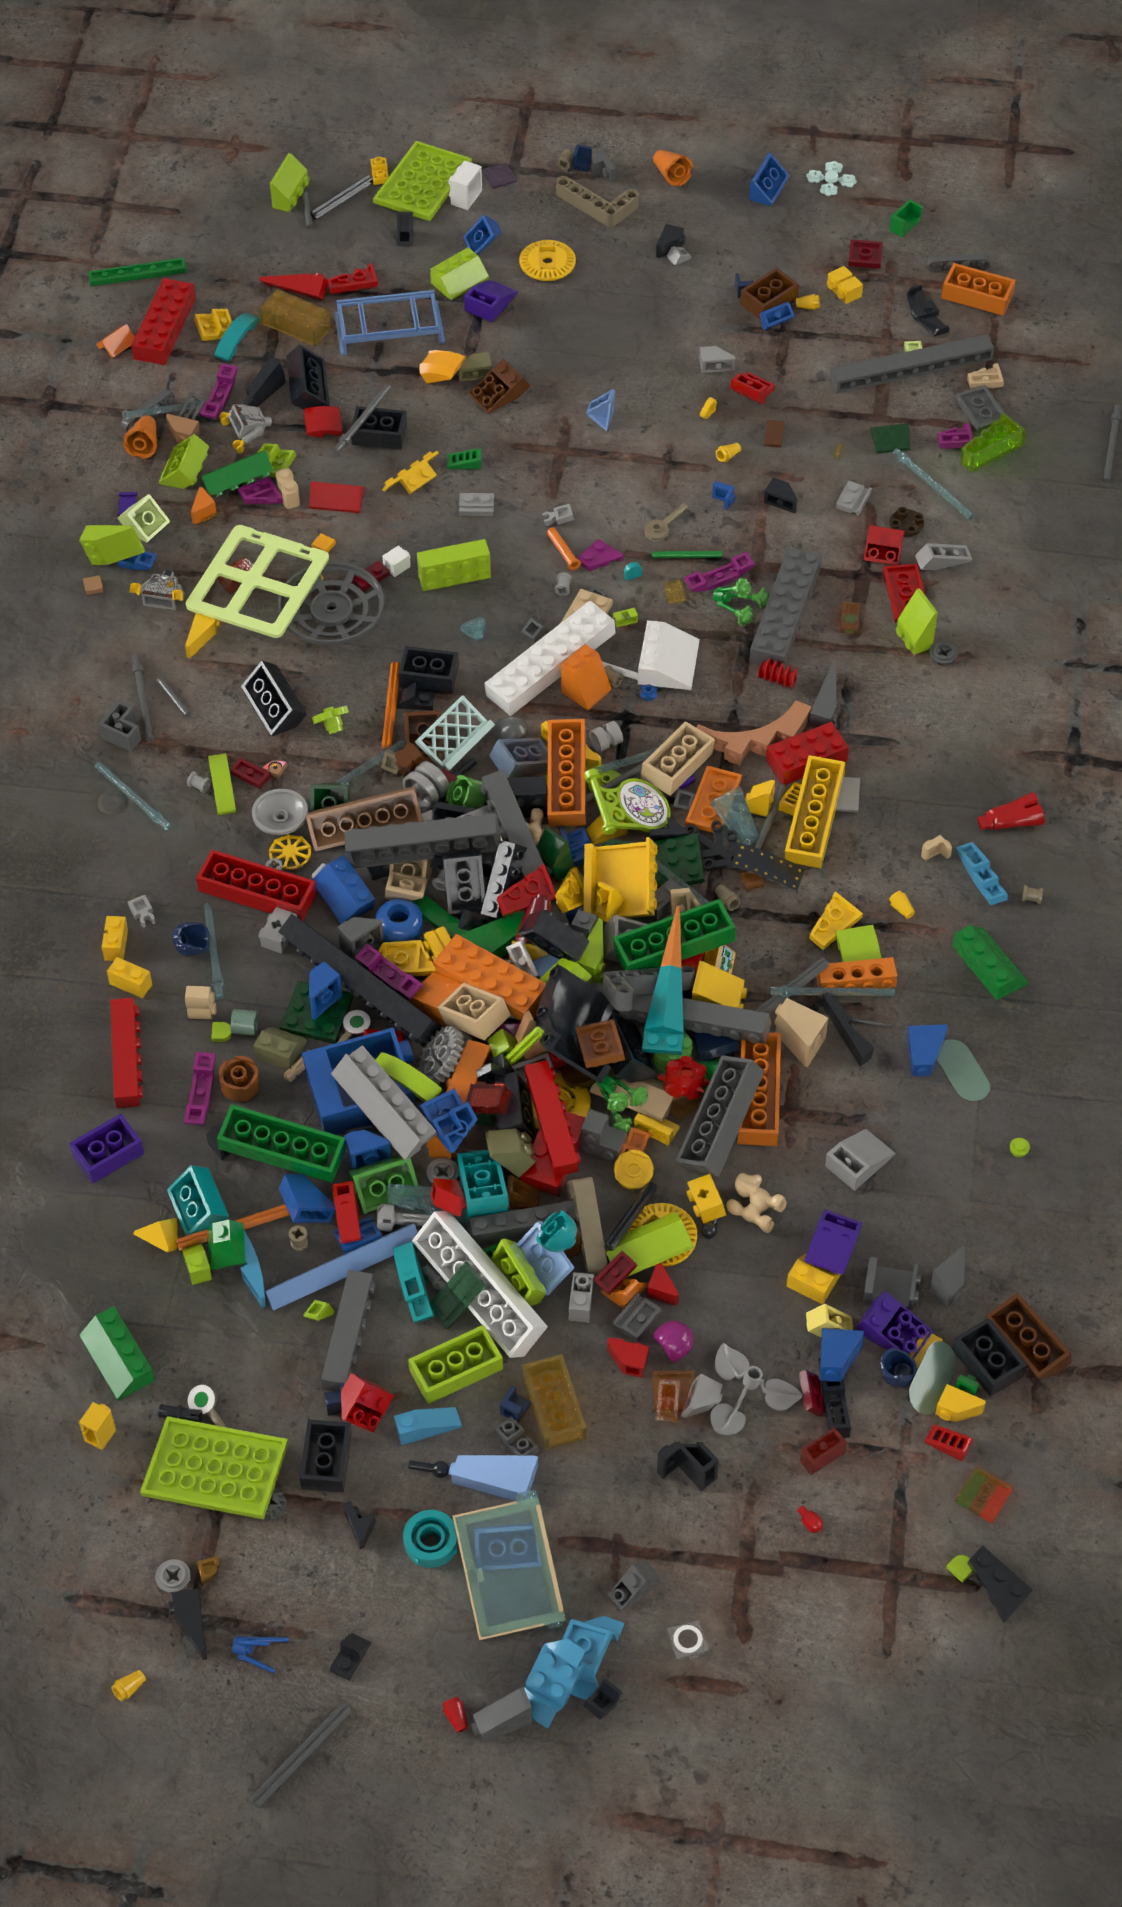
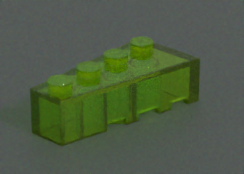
M1002 413L1000 419L994 420L987 430L984 429L980 432V436L974 437L961 448V465L972 473L1025 445V429L1005 413Z

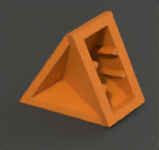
M626 1278L610 1295L603 1289L601 1293L624 1309L637 1293L641 1294L648 1287L649 1283Z

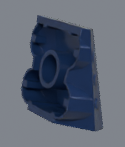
M692 1030L699 1062L713 1060L718 1056L734 1057L735 1051L739 1050L738 1041L730 1037L714 1036L704 1032L696 1033Z

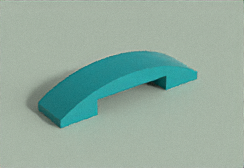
M243 313L238 316L222 336L214 357L229 362L237 352L236 346L249 329L253 330L261 320L260 317L249 313Z

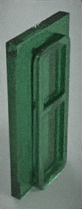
M464 1262L430 1302L433 1313L446 1329L453 1325L486 1287L468 1262Z

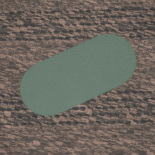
M958 1040L944 1041L937 1061L958 1095L969 1101H979L985 1098L990 1091V1083L969 1048Z
M937 1341L928 1347L910 1385V1402L915 1410L921 1414L928 1415L936 1411L939 1399L956 1369L954 1351L945 1342Z

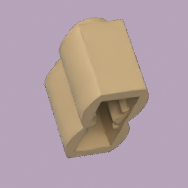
M289 468L276 471L277 490L283 497V505L287 509L300 506L299 488L294 481L292 471Z
M187 986L185 1004L188 1018L212 1020L213 1015H216L217 1004L214 1003L215 992L211 991V987Z

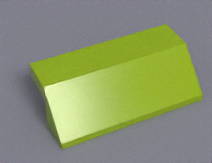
M674 1212L627 1232L613 1251L605 1249V1252L610 1262L621 1251L625 1252L638 1265L628 1275L630 1276L691 1250L694 1246L677 1212Z

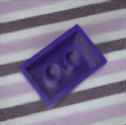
M122 1114L115 1116L69 1143L73 1158L92 1184L144 1154L142 1141Z

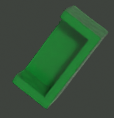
M909 199L891 215L889 231L904 237L921 221L922 205Z

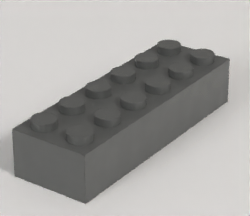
M721 1056L676 1159V1162L688 1172L702 1175L710 1174L713 1177L720 1176L764 1074V1070L753 1060Z

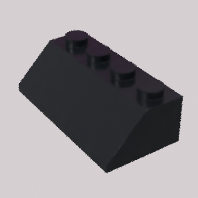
M299 344L286 355L291 403L303 410L310 407L330 406L325 361L322 357Z
M261 661L241 685L271 736L297 727L307 715L279 667L275 664Z
M612 1011L609 1020L614 1019L625 1057L623 1061L610 1063L613 1066L614 1075L618 1079H624L629 1083L657 1078L659 1072L650 1053L642 1051L643 1038L637 1025Z

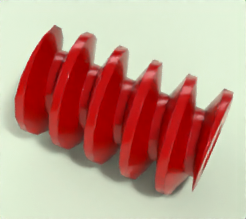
M771 658L761 663L758 671L759 679L764 676L765 681L770 679L771 683L777 681L779 686L784 683L785 688L790 686L791 690L793 689L798 676L797 667L791 671V665H788L785 669L783 662L780 666H777V660L771 664Z

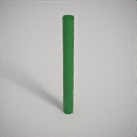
M652 551V558H722V551Z

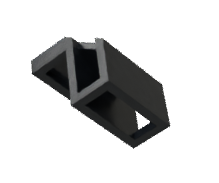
M674 1442L670 1446H664L659 1451L657 1474L663 1479L680 1467L699 1490L702 1491L717 1479L719 1460L703 1442H697L696 1444ZM707 1473L710 1478L705 1481V1474Z

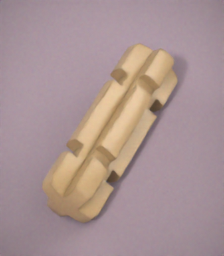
M300 1057L291 1066L292 1069H288L284 1073V1078L289 1082H292L296 1075L298 1076L305 1070L303 1057Z

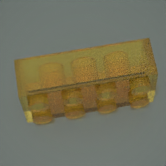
M276 289L259 308L261 324L314 346L333 327L332 311L279 289Z
M563 1355L523 1364L522 1378L545 1450L586 1439L587 1427Z

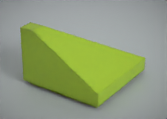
M314 1300L303 1316L319 1321L333 1315L335 1311L329 1303Z

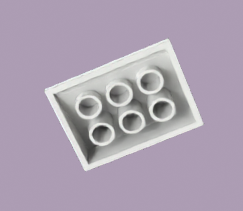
M647 620L638 667V684L691 690L700 639L665 622Z

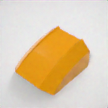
M429 351L427 357L420 364V374L427 384L450 380L467 356L449 351Z

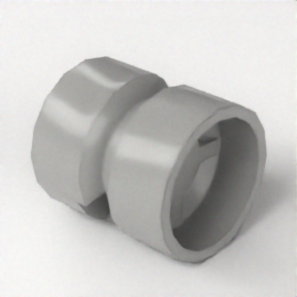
M615 721L604 724L603 728L597 727L589 732L591 743L598 752L609 749L610 745L615 746L623 742L622 732Z

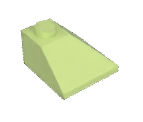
M150 494L130 506L118 517L122 525H133L139 539L145 542L151 540L170 522Z

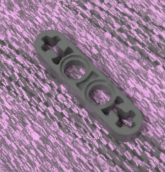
M987 254L932 256L927 260V267L930 272H949L952 265L946 264L951 261L978 270H986L990 266ZM965 261H970L967 265L962 264Z
M167 389L161 391L126 416L121 422V428L128 432L140 419L141 415L155 417L173 403L175 395Z

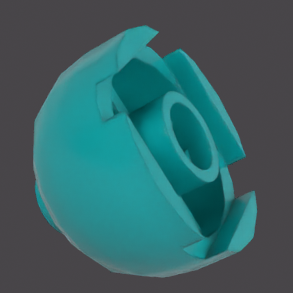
M560 1210V1214L556 1212L551 1214L540 1227L542 1230L541 1235L537 1234L536 1237L537 1242L550 1252L557 1253L570 1249L576 1242V1223L563 1210Z

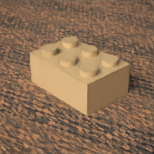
M466 983L458 987L438 1006L446 1025L455 1027L483 1040L489 1037L511 1016L502 997Z

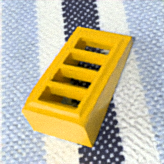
M793 783L780 800L778 810L794 816L797 804L795 799H798L796 794H799L800 791L798 790H800L801 784Z

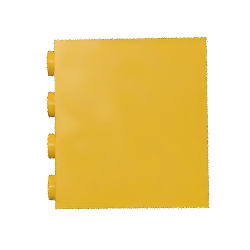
M647 837L646 842L600 847H595L592 843L585 844L584 912L594 914L596 911V884L601 881L615 888L625 899L615 915L624 918L655 916V909L657 908L655 891L657 890V882L655 880L657 863L655 862V855H657L658 851L656 843Z

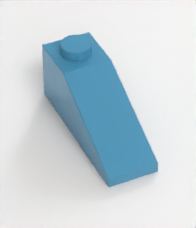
M456 1407L412 1410L394 1416L395 1429L401 1446L462 1427Z

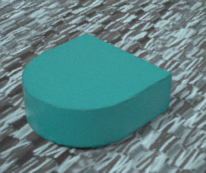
M631 562L624 568V578L626 581L642 576V568L638 562Z

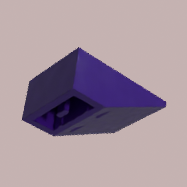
M492 280L473 286L464 296L465 311L493 322L518 294V291Z
M824 1209L804 1262L844 1275L863 1223Z
M886 1291L876 1297L855 1326L856 1330L864 1331V1336L868 1340L886 1350L896 1348L906 1351L907 1354L915 1352L912 1357L913 1359L933 1333L931 1328ZM926 1336V1338L924 1339V1341L922 1342V1344L920 1345V1347H919L918 1350L916 1351V1349H917L916 1343H917L918 1339H922V1338H924V1337Z

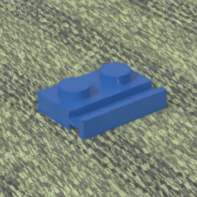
M372 1216L360 1220L361 1240L341 1244L339 1229L334 1230L335 1237L344 1254L382 1237Z

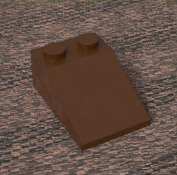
M441 710L404 713L406 745L413 743L425 761L436 765L415 741L442 716ZM442 726L435 727V735H443ZM425 737L422 742L426 746L432 747V738ZM436 738V747H443V739ZM436 751V756L441 761L444 760V751Z

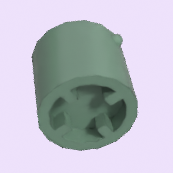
M234 1008L231 1016V1033L255 1036L258 1029V1011Z

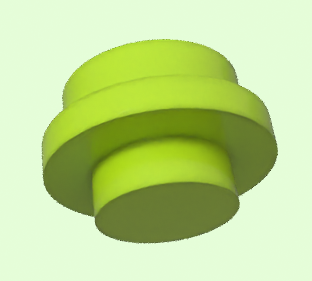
M1015 1138L1011 1141L1009 1148L1014 1156L1023 1157L1028 1154L1030 1145L1023 1138Z

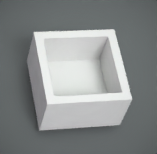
M467 161L458 166L455 174L449 179L451 205L465 210L471 207L482 192L481 166Z

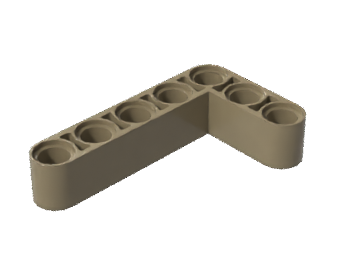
M560 176L556 179V194L558 197L608 227L617 225L639 207V192L635 189H628L612 202H608L566 176Z
M592 1177L566 1182V1190L569 1201L574 1200L578 1228L581 1231V1247L586 1274H594L595 1278L608 1264L594 1182Z

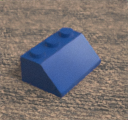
M345 855L328 863L312 879L316 881L318 893L340 924L352 917H359L374 908V896Z

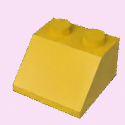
M806 1254L797 1259L790 1270L787 1278V1287L823 1305L841 1274L833 1273L830 1270L804 1262Z

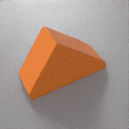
M199 487L191 510L192 524H197L217 514L215 501L203 487Z

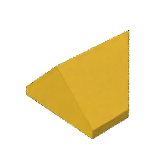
M601 881L596 884V911L594 915L608 923L617 913L625 899L615 888Z
M177 1217L158 1221L135 1230L134 1235L166 1252L175 1251L177 1249L176 1239L178 1238Z

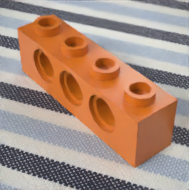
M894 957L828 963L829 966L816 976L819 994H825L826 992L828 994L850 993L880 988L889 989L896 987L897 983Z

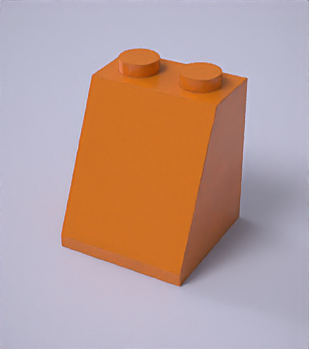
M584 644L561 664V693L589 711L612 690L599 653L588 645Z
M433 972L422 982V988L409 1001L443 1028H446L448 1025L445 1024L438 1006L463 983Z

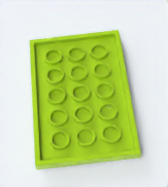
M415 141L374 196L373 203L399 212H413L414 217L431 221L449 196L450 177L455 174L458 166H461L464 161L472 163V158Z
M166 1417L140 1491L141 1496L264 1520L289 1444L288 1439Z

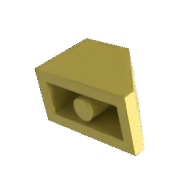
M823 1304L806 1313L808 1332L821 1338L822 1328L853 1330L852 1316L829 1305Z

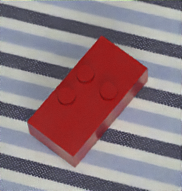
M566 1111L563 1113L565 1118H569L571 1129L568 1130L570 1135H574L576 1142L574 1150L577 1152L581 1146V1127L586 1117ZM540 1128L532 1145L536 1162L520 1176L521 1184L559 1197L568 1174L554 1177Z

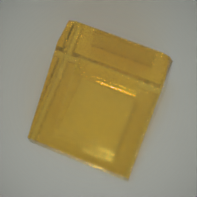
M682 580L665 582L664 592L668 604L686 601Z

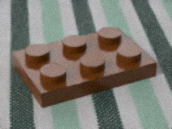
M614 1019L575 1027L586 1068L625 1060Z

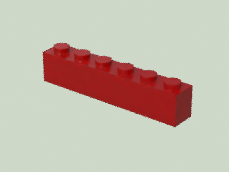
M134 997L112 999L110 1004L114 1100L116 1108L140 1106V1098H143V1087L139 1086V1082L143 1081L142 1070H139L138 1066L142 1065L141 1053H138V1049H141V1039L137 1037V1033L141 1032L140 1021L136 1019L137 1016H140L139 1005H135Z
M548 1060L525 1065V1077L554 1177L578 1172V1164L581 1163L579 1152L574 1150V1146H576L574 1135H570L568 1130L571 1129L569 1118H565L563 1113L566 1112L564 1101L559 1100V1095H561L559 1084L554 1083L556 1078L554 1067L549 1066Z

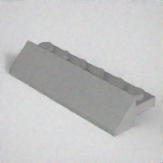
M363 1045L350 1055L345 1054L331 1073L405 1161L420 1151L423 1144L437 1135V1131Z

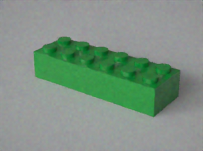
M720 899L680 913L681 961L736 941L735 926ZM674 915L613 937L614 952L623 970L661 967Z
M232 1104L217 1137L220 1150L331 1183L335 1179L346 1150L344 1137Z

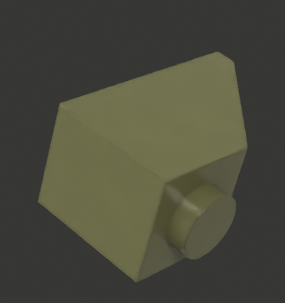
M489 352L472 354L464 361L458 369L459 382L483 379L492 370Z

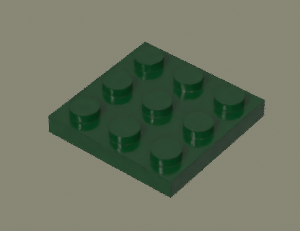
M698 833L653 841L656 843L658 850L657 855H655V862L657 863V872L655 873L657 889L669 879H673L681 887L705 883Z
M298 981L281 1022L280 1030L335 1044L343 1027L344 1017L348 1014L354 998L353 994L342 991V997L314 1020L310 1008L309 983Z

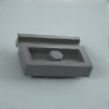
M637 1293L613 1321V1326L619 1328L621 1332L638 1342L662 1313V1308Z

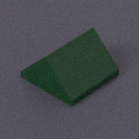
M908 424L870 427L877 454L910 450Z

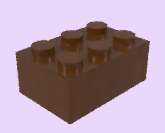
M775 268L741 290L740 305L761 320V312L788 301L789 304L796 301L799 295V284L781 270Z

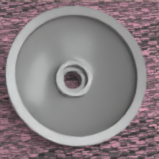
M289 789L270 790L262 794L252 807V818L255 825L261 831L271 835H285L296 831L306 821L305 816L308 813L305 799L297 792Z

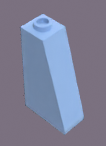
M458 1455L456 1462L451 1463L449 1475H451L452 1484L519 1502L528 1498L538 1468V1457Z

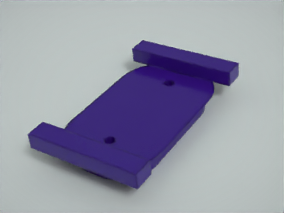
M119 492V497L121 498L117 517L136 503L135 496H138V492Z

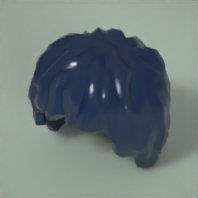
M186 922L174 928L172 941L180 954L193 956L203 953L208 949L210 936L208 928L203 923Z
M896 1348L886 1350L881 1356L882 1360L880 1362L882 1378L887 1384L897 1388H905L907 1385H911L918 1370L915 1360L906 1351Z

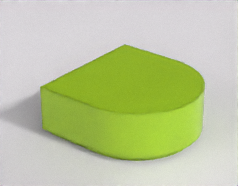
M212 1023V1042H225L231 1038V1027L228 1023Z
M965 1555L956 1556L946 1566L962 1583L972 1573L967 1563L970 1558Z

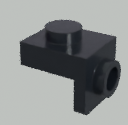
M605 1679L602 1681L600 1688L586 1699L583 1706L601 1720L616 1707L622 1691Z

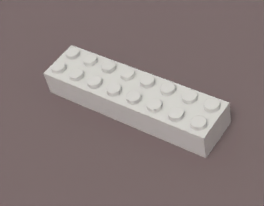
M588 601L484 683L486 696L509 716H512L561 677V664L580 647L586 644L595 650L615 634L614 620L593 602Z
M434 1211L412 1242L479 1322L485 1326L510 1358L524 1357L548 1326L456 1218L447 1211Z

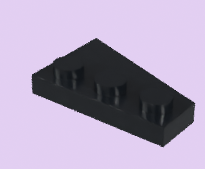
M983 1545L967 1562L980 1585L988 1593L992 1605H995L999 1611L1003 1623L1006 1622L1033 1591Z

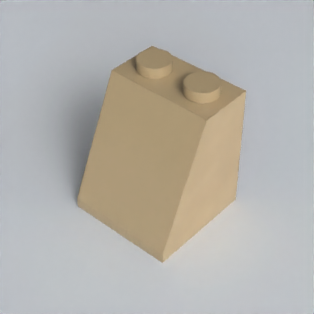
M786 998L783 1004L780 1003L775 1012L777 1014L774 1025H776L775 1033H781V1041L805 1067H808L826 1040L828 1017Z

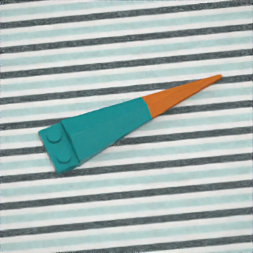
M679 906L676 907L644 1028L643 1052L682 1055L684 1026Z

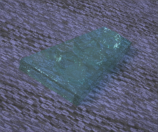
M741 786L712 800L711 806L729 830H734L737 833V841L739 843L748 845L757 840L759 835Z
M388 1184L387 1196L388 1203L411 1210L415 1208L426 1210L425 1214L432 1215L434 1211H445L434 1206L431 1199L432 1187Z

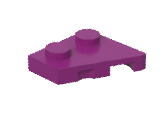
M965 423L964 427L958 430L954 427L948 431L938 433L939 449L973 448L974 446L970 423Z
M597 539L577 559L581 561L580 566L588 571H592L598 567L608 566L611 561H623L624 554L602 540Z

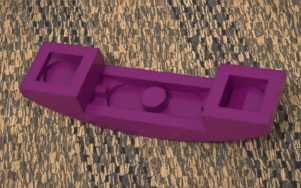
M221 364L216 375L217 382L209 400L204 402L199 413L200 416L213 419L219 417L231 395L238 366Z
M745 552L732 557L729 564L704 574L698 571L683 578L691 592L706 591L736 580L755 565L749 554Z
M368 943L355 957L358 962L381 981L410 1000L423 986L422 983L410 974L407 975L384 958L379 951Z
M196 1052L194 1075L189 1104L186 1106L184 1124H205L214 1080L215 1053Z

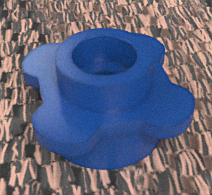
M650 684L640 685V698L645 701H652L657 698V686Z

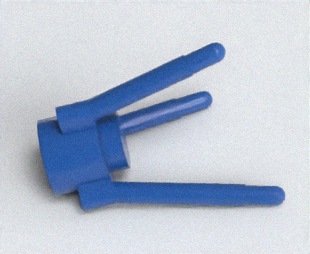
M236 1636L232 1652L233 1654H238L239 1660H245L264 1670L275 1673V1669L247 1656V1654H252L254 1646H269L270 1642H288L289 1638Z

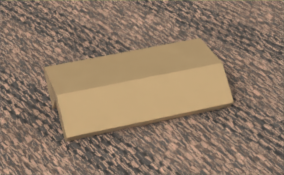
M609 1063L608 1065H610L612 1068L610 1069L608 1074L611 1077H614L615 1075L613 1066ZM653 1078L629 1083L624 1079H618L629 1088L632 1087L635 1090L640 1086L647 1087L648 1098L645 1104L632 1107L630 1106L631 1096L627 1094L626 1090L616 1084L614 1093L625 1092L629 1096L627 1108L661 1122L668 1117L671 1104L677 1098L665 1092L664 1083ZM596 1083L592 1085L590 1092L604 1098L599 1086Z

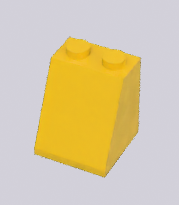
M699 961L692 991V1000L743 1009L744 1004H741L742 999L745 1000L747 995V988H744L745 980L706 962Z

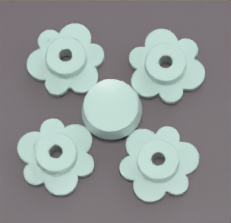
M836 161L826 163L825 171L827 172L825 177L821 171L810 170L806 174L808 182L819 183L820 180L824 179L829 182L823 184L820 189V193L826 196L837 194L838 187L833 185L836 181H839L842 186L853 187L857 183L854 175L844 174L843 177L838 178V173L841 172L843 165Z

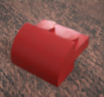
M748 371L745 374L739 373L733 377L730 385L732 391L759 404L765 403L766 397L775 390L776 386Z

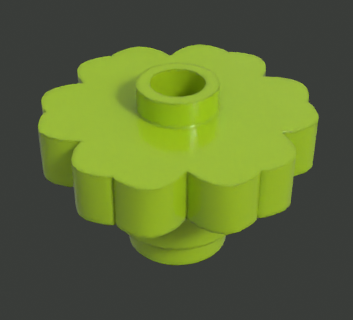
M347 705L335 709L332 706L323 709L324 713L312 717L314 724L323 722L326 731L329 734H333L343 730L341 716L349 713Z

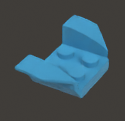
M606 1616L585 1622L571 1619L562 1639L569 1638L586 1649L581 1660L585 1666L571 1695L586 1700L596 1692L599 1684L595 1675L611 1639L618 1641L625 1623Z
M569 1638L544 1643L524 1687L532 1707V1719L547 1729L550 1727L555 1714L566 1705L585 1666L581 1660L586 1649Z

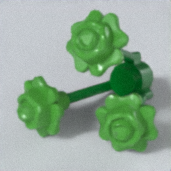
M739 578L733 587L716 588L713 593V600L717 602V606L735 613L738 616L737 624L742 627L752 622V608L747 606L742 610H736L724 603L729 602L731 597L752 599V601H757L759 608L762 609L764 605H767L770 595L769 592H765L764 587L758 594L749 595L751 591L750 583L747 582L746 578Z
M607 1074L602 1084L597 1081L596 1084L608 1103L607 1108L614 1115L615 1123L613 1128L628 1133L633 1122L631 1118H622L617 1111L621 1112L628 1106L629 1096L625 1092L614 1093L616 1084L626 1090L627 1094L631 1096L630 1106L632 1107L645 1104L648 1098L647 1087L640 1086L635 1090L619 1081L616 1076L611 1077Z

